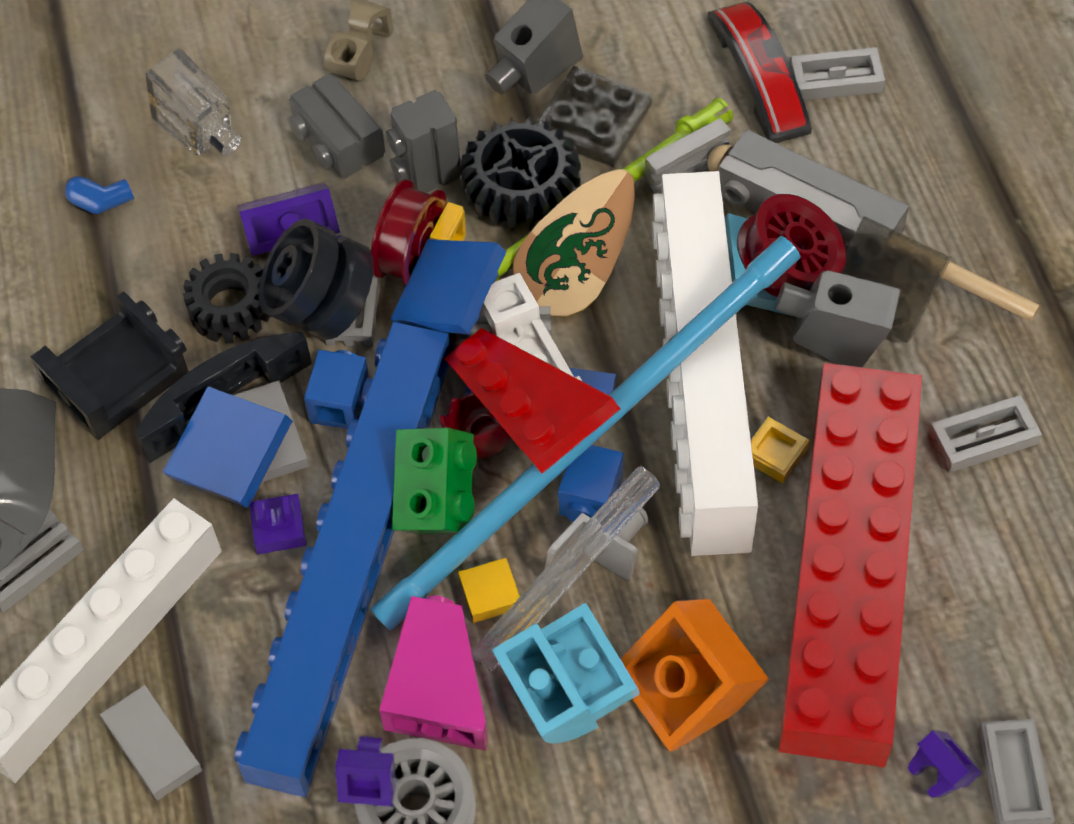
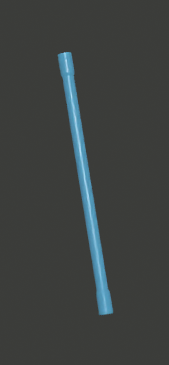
M778 237L748 265L743 274L609 394L620 407L616 414L544 473L541 474L535 465L532 464L414 573L402 579L373 605L370 610L389 631H392L405 619L411 596L425 598L428 593L762 289L773 284L801 258L795 246L785 237Z

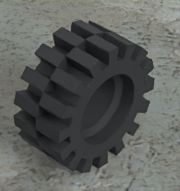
M222 253L214 255L216 263L210 264L207 258L200 261L202 271L200 272L193 267L189 272L191 281L185 280L183 285L185 291L183 297L193 327L196 326L198 333L203 337L208 332L209 339L214 342H218L220 335L224 336L225 343H234L233 335L240 334L242 341L249 339L248 330L251 328L257 334L263 329L260 320L268 322L270 318L269 315L262 312L259 303V284L263 273L262 267L259 264L254 266L253 259L245 256L241 263L237 253H230V259L224 261ZM238 289L246 293L240 302L229 307H217L211 304V299L224 290Z

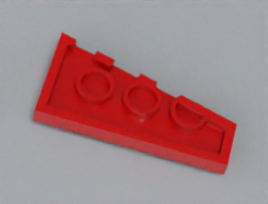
M480 328L471 337L463 341L444 358L541 474L620 410L613 397L483 328Z

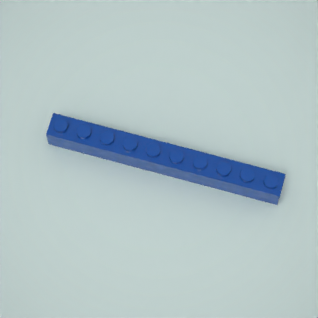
M393 322L387 340L380 339L375 354V366L377 369L374 378L366 379L361 393L362 412L359 420L352 419L348 428L346 445L349 449L345 460H338L333 470L331 486L334 491L330 503L324 502L318 513L316 530L319 534L314 547L308 546L302 558L301 575L304 577L299 591L293 590L287 600L285 620L288 622L282 637L276 636L271 645L268 663L272 668L266 684L260 683L253 697L252 713L255 714L249 732L243 731L236 745L235 762L238 763L247 784L307 797L394 534L392 518L396 430L429 428L449 368L448 362L444 359L451 353L448 333Z

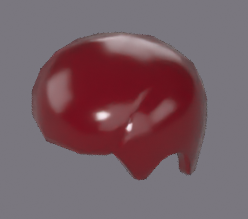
M473 392L461 399L453 398L447 416L440 415L439 417L442 428H452L474 434L473 444L476 448L477 458L487 459L498 455L512 440Z

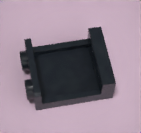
M124 291L116 296L120 311L57 357L45 345L30 356L42 383L97 440H100L189 372L183 356L187 349L181 338L170 328L164 331L157 324L158 320L151 308L142 300L135 303Z

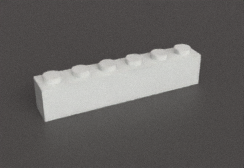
M173 498L0 687V772L14 783L21 778L222 552L210 522Z

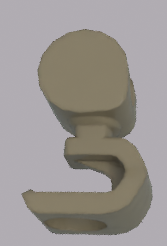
M349 0L351 6L348 21L349 31L347 33L341 31L334 33L325 52L324 67L328 71L361 81L367 75L373 60L372 33L389 37L393 33L394 26L390 8L366 0ZM380 18L382 23L375 22L374 20Z

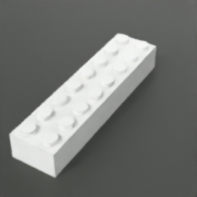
M719 171L662 174L661 193L653 194L654 222H652L653 249H657L658 259L655 261L657 288L661 287L659 316L660 326L665 329L663 345L732 284ZM735 314L669 374V379H667L668 408H672L673 421H671L672 450H676L677 455L675 487L676 493L681 495L679 530L681 538H690L691 556L751 553L758 500Z

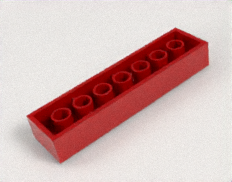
M823 363L817 397L779 742V752L884 768L886 766L894 738L922 375Z

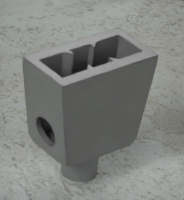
M527 0L495 35L494 44L500 62L485 74V78L489 85L501 95L515 83L528 93L536 94L583 58L573 10L561 0Z
M827 270L820 273L809 291L784 282L778 293L774 309L797 317L792 336L796 344L840 365L863 367L892 330L900 289Z

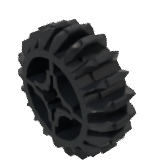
M530 116L525 123H516L510 117L506 126H501L493 121L491 132L479 130L476 141H468L467 148L465 149L466 154L462 155V160L460 161V185L465 193L468 205L475 206V211L478 213L479 218L490 215V221H492L494 227L503 220L507 221L511 231L517 223H525L531 231L534 221H541L564 198L581 186V159L579 154L576 153L573 140H565L562 128L551 131L547 120L538 126L533 125Z

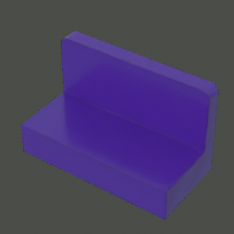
M325 183L237 205L251 256L272 251V248L283 232L294 222L304 218L333 230L335 234L340 233L330 190Z

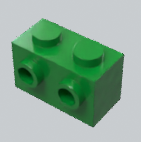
M452 428L396 430L392 530L413 534H456L470 522L475 511L474 498L471 494L472 470L477 459L476 448L473 444L474 434Z

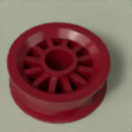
M408 179L400 181L394 187L381 210L373 234L371 253L374 258V277L383 278L389 274L403 279L404 285H407L427 240L430 239V235L447 205V198L442 190H435L428 194L416 190L413 182Z
M793 194L773 195L767 198L760 205L757 214L749 217L739 229L737 249L745 269L780 236L788 239L800 253L801 258L773 284L764 288L766 292L775 297L778 296L784 282L809 291L822 271L828 270L841 273L845 266L846 249L839 229L820 207L803 197Z

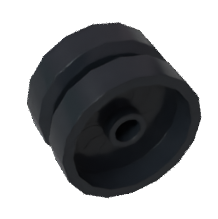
M307 218L294 222L276 242L264 266L259 284V303L262 312L289 325L297 323L298 328L321 339L330 340L337 338L351 326L367 299L374 275V258L369 247L343 235L336 236L333 230Z

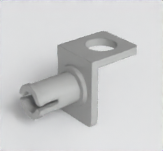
M626 500L622 502L619 509L604 525L581 513L549 548L544 577L551 581L578 551H581L622 579L629 580L633 575L638 553L637 548L629 543V541L648 523L646 512L638 505L632 514L629 515L628 512L634 507L635 502Z

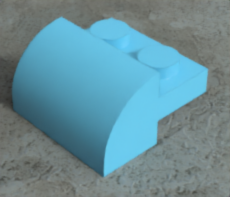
M586 603L542 629L535 623L492 649L538 732L547 743H562L589 733L599 727L596 720L641 694Z

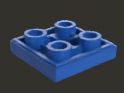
M428 239L390 320L395 323L434 331L470 334L472 327L479 319L481 307L490 287L497 279L498 270L506 251L495 242Z
M207 387L163 473L171 479L249 508L293 421L286 414Z

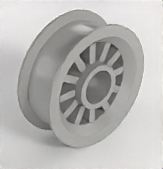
M421 738L396 741L381 749V753L394 754L395 775L402 772L404 776L400 780L395 776L396 791L392 807L354 804L359 824H383L381 821L388 820L385 824H474L476 815L473 782L465 763L447 746L436 741ZM410 769H418L417 774H411ZM429 770L433 771L434 773L429 778H427ZM421 794L429 798L428 803L419 810L412 811L402 807L405 799L411 795ZM440 815L448 816L449 818L446 821Z

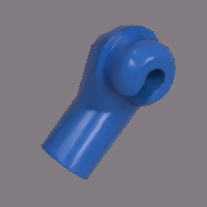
M75 176L69 179L65 186V195L69 202L93 214L103 213L134 199L126 179L104 187L87 178Z

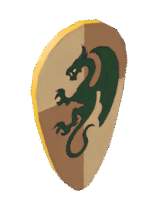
M617 169L601 174L582 184L539 221L520 244L513 260V275L521 274L538 306H550L551 316L568 317L585 310L599 296L610 277L632 220L635 200L634 180L628 171Z

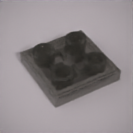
M573 65L535 125L538 126L547 120L551 131L562 128L565 140H573L576 153L614 167L651 107L652 95Z
M863 216L846 251L845 266L840 274L900 289L892 330L888 334L905 343H909L952 257L874 219Z

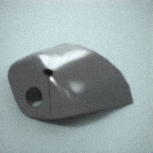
M0 388V571L7 567L37 534L45 522L53 496L56 402L28 390Z

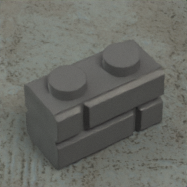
M329 73L313 82L312 87L306 86L291 95L289 103L292 115L288 117L289 124L301 141L308 138L313 144L314 155L323 168L327 169L332 166L338 175L345 179L361 170L364 164L368 166L384 156L386 150L383 130L334 74Z
M434 90L417 97L416 102L407 101L391 108L392 128L386 131V137L393 153L396 155V157L390 159V165L397 181L411 180L416 190L427 193L437 189V184L444 186L460 179L457 119L442 94Z

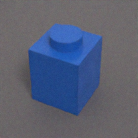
M318 350L304 396L310 423L348 429L352 419L359 420L363 409L361 406V393L366 379L369 378L366 357L358 356L346 350L335 352Z
M591 445L566 468L558 490L559 515L566 516L574 522L581 513H584L596 522L604 525L610 518L623 478V452Z

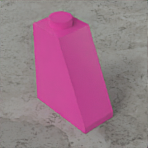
M432 595L426 599L411 596L379 709L383 728L386 731L486 751L488 744L486 720L462 606L455 605L453 601L442 596Z

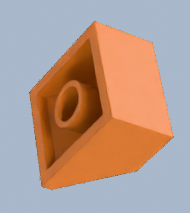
M710 599L674 601L620 659L641 693L633 698V701L669 752L679 749L737 713L770 680Z

